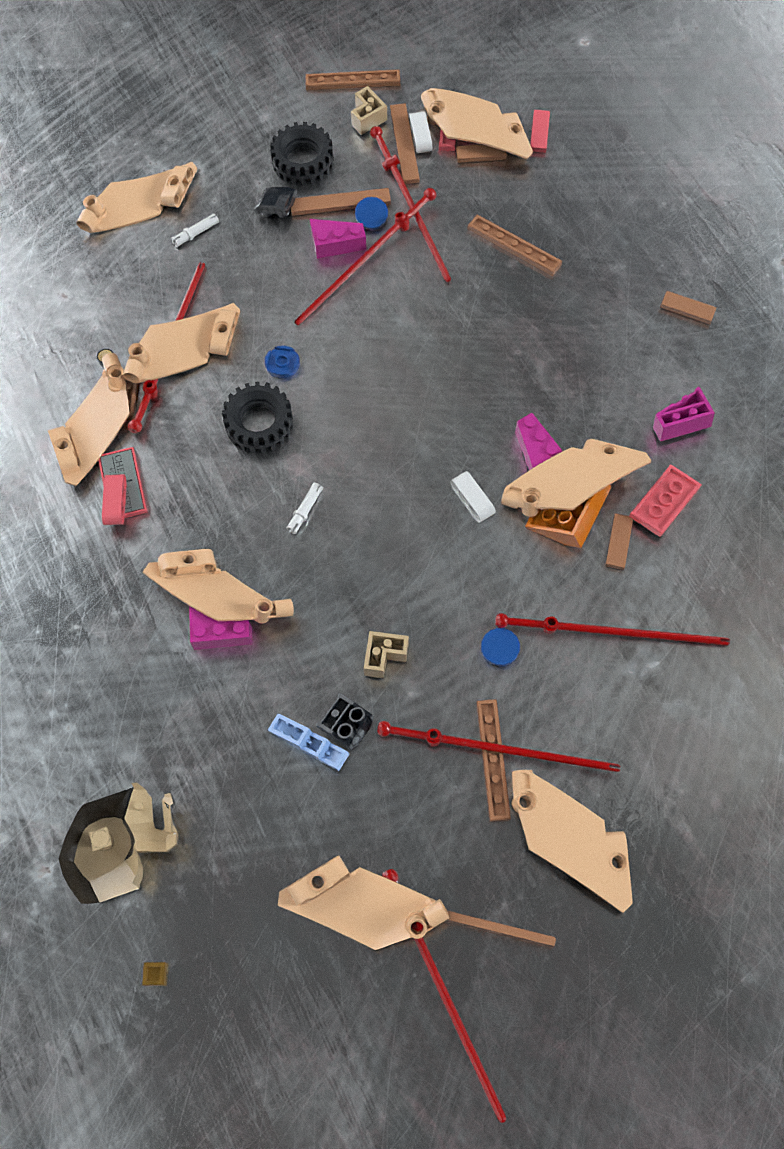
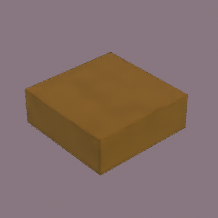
M144 962L142 985L165 986L167 963Z

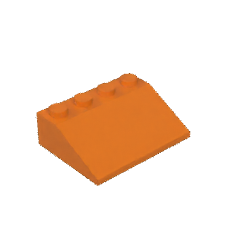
M608 485L574 510L538 509L537 515L529 517L525 527L563 545L582 548L611 486Z

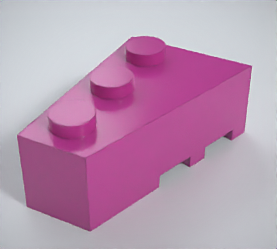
M310 219L317 259L367 250L363 223Z
M697 387L693 393L683 396L679 402L672 403L655 414L653 429L661 442L711 427L715 412L701 388Z
M533 413L517 421L515 433L529 470L563 452Z
M189 606L190 643L194 650L252 645V627L249 620L216 621Z

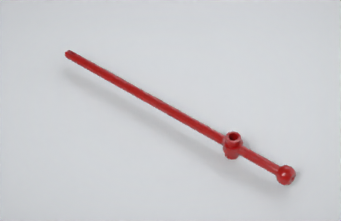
M373 126L370 130V136L376 139L385 157L382 166L386 172L391 169L411 209L415 203L397 169V165L401 162L396 154L391 156L382 138V129L379 126ZM417 211L413 215L444 280L449 282L451 277L419 211Z
M427 188L424 191V196L406 214L404 212L396 213L395 224L300 314L294 323L300 325L399 229L402 232L409 229V219L428 201L435 200L436 191L433 188Z
M199 262L175 321L184 319L205 268L204 262ZM159 379L144 382V397L134 420L128 423L130 432L136 434L142 430L141 421L150 399L157 397L158 388L156 384Z
M499 613L496 615L495 625L498 628H505L507 625L543 628L547 634H553L557 630L716 645L730 644V642H725L730 641L726 637L558 622L553 616L547 617L542 621L510 618L504 613Z
M381 721L377 728V733L382 737L393 734L423 739L431 746L446 743L612 772H619L620 769L617 768L621 767L619 764L442 735L435 728L424 732L394 727L387 721Z
M389 869L382 873L383 877L397 883L398 873L394 869ZM413 922L411 924L412 929L415 931L423 929V925L420 922ZM423 937L419 939L414 938L498 1121L504 1123L506 1115Z

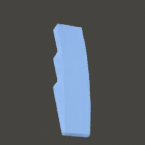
M279 713L268 728V731L337 771L341 769L349 756L346 750L330 743L328 739L313 733L309 728Z

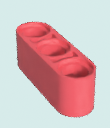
M125 474L105 475L103 525L124 524L127 487Z

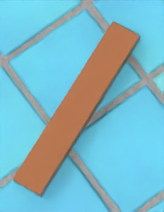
M400 69L305 74L306 90L400 86Z
M406 103L390 105L398 158L401 162L402 179L405 184L420 183Z
M389 188L295 198L294 205L291 207L292 216L355 209L358 202L367 197H377L386 205H391Z
M478 214L468 224V230L551 276L562 265L560 259Z
M497 699L477 701L481 741L502 745ZM482 750L490 822L511 820L503 753Z
M448 911L450 918L445 921L549 948L555 946V937Z

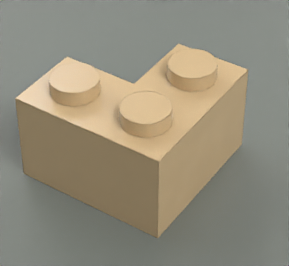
M368 86L355 93L356 108L351 111L352 126L360 135H363L371 130L373 126H378L387 121V105Z
M369 631L364 662V676L384 678L387 660L406 662L409 636Z

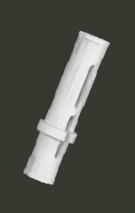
M213 213L195 225L184 228L183 232L171 238L173 244L179 247L188 240L192 241L198 234L218 224V217Z
M312 484L299 508L293 512V518L286 527L288 531L291 529L290 533L297 534L302 523L307 520V514L323 490L322 486L318 488L320 484Z

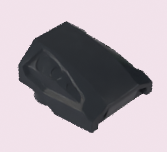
M289 187L266 188L257 206L254 208L256 214L261 213L263 216L269 217L274 213L279 217H286L290 213V208L294 205L297 190Z
M338 693V698L322 720L316 723V726L352 750L360 744L370 730L374 716L353 700Z

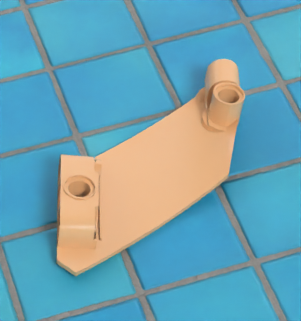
M430 88L421 94V100L427 111V122L431 125H438L448 139L486 145L526 160L533 154V150L516 112L502 114L499 106L495 103L450 90Z
M189 162L151 176L111 182L98 197L89 195L83 200V205L86 209L82 210L76 224L86 232H100L129 226L157 217L161 214L164 206L178 208L198 168L193 162Z
M234 303L193 317L150 325L140 342L133 343L128 348L130 356L127 360L123 377L133 383L155 380L207 364L210 353L227 356L240 315V309Z
M108 353L103 356L104 370L102 376L79 408L65 423L66 427L61 426L48 430L66 484L77 486L106 451L130 414L126 390L127 382L123 377L124 369L115 353Z
M588 439L583 449L571 447L537 465L507 485L502 495L501 505L515 509L520 507L522 508V513L529 517L537 515L538 509L574 510L608 485L650 464L651 459L646 452L595 439Z
M211 549L164 553L158 557V562L148 563L143 570L147 577L170 594L216 621L255 620L258 623H266L271 618L293 616L294 613L291 599L271 601L243 584L228 572L217 568Z
M532 770L512 771L514 798L511 805L513 810L519 814L528 849L624 913L633 904L625 833L623 831L606 832L605 821L563 791L535 775ZM520 798L525 799L527 803L526 808L520 805ZM613 857L618 861L617 868L613 866Z
M339 855L281 890L278 899V906L329 927L374 950L409 938H422L426 932L450 918L441 899L436 901L361 867L350 873ZM313 877H322L324 884L321 886L316 885ZM413 922H420L423 925V929L415 931L412 929L411 924Z

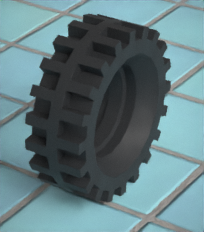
M295 122L294 126L289 127V125H286L284 131L279 129L277 131L278 136H273V143H270L273 169L277 171L279 178L284 177L285 182L291 180L293 185H296L297 182H302V186H304L309 181L311 184H314L317 178L321 181L323 174L328 175L330 173L329 168L333 167L334 161L333 145L329 133H324V128L320 127L317 129L314 123L309 126L307 122H303V125H298ZM299 148H309L317 153V157L307 163H294L287 158L292 151Z
M259 381L255 382V386H250L249 383H246V388L242 390L240 387H237L235 395L231 393L228 395L229 402H224L225 410H222L223 423L229 439H232L235 446L239 444L243 451L246 448H250L251 453H255L256 449H261L262 453H266L265 448L271 447L274 450L276 449L275 444L280 443L282 445L284 437L289 438L290 429H293L291 404L287 400L286 394L284 392L280 393L277 386L272 389L270 383L267 382L265 386H261ZM264 407L273 411L275 415L274 423L263 431H250L242 424L244 414L253 408Z

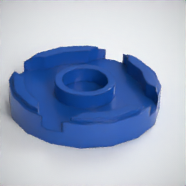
M367 197L358 202L355 208V218L357 223H363L364 229L374 231L385 225L388 218V209L381 199Z
M277 346L272 351L267 352L265 368L271 376L279 379L288 378L298 371L300 359L298 353L292 347Z
M505 628L490 630L481 641L483 658L489 664H494L498 667L512 664L520 652V643L517 636Z

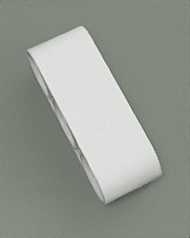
M425 111L409 113V124L416 154L432 152V139Z
M465 471L450 480L453 490L478 523L496 513L493 504L469 472Z

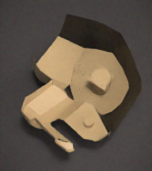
M131 783L133 785L132 788L82 805L66 834L58 858L63 877L81 904L100 903L139 889L143 877V866L139 853L169 852L177 845L178 833L172 822L170 808L173 804L171 793L164 794L162 799L165 826L163 830L155 828L153 823L152 797L138 783Z

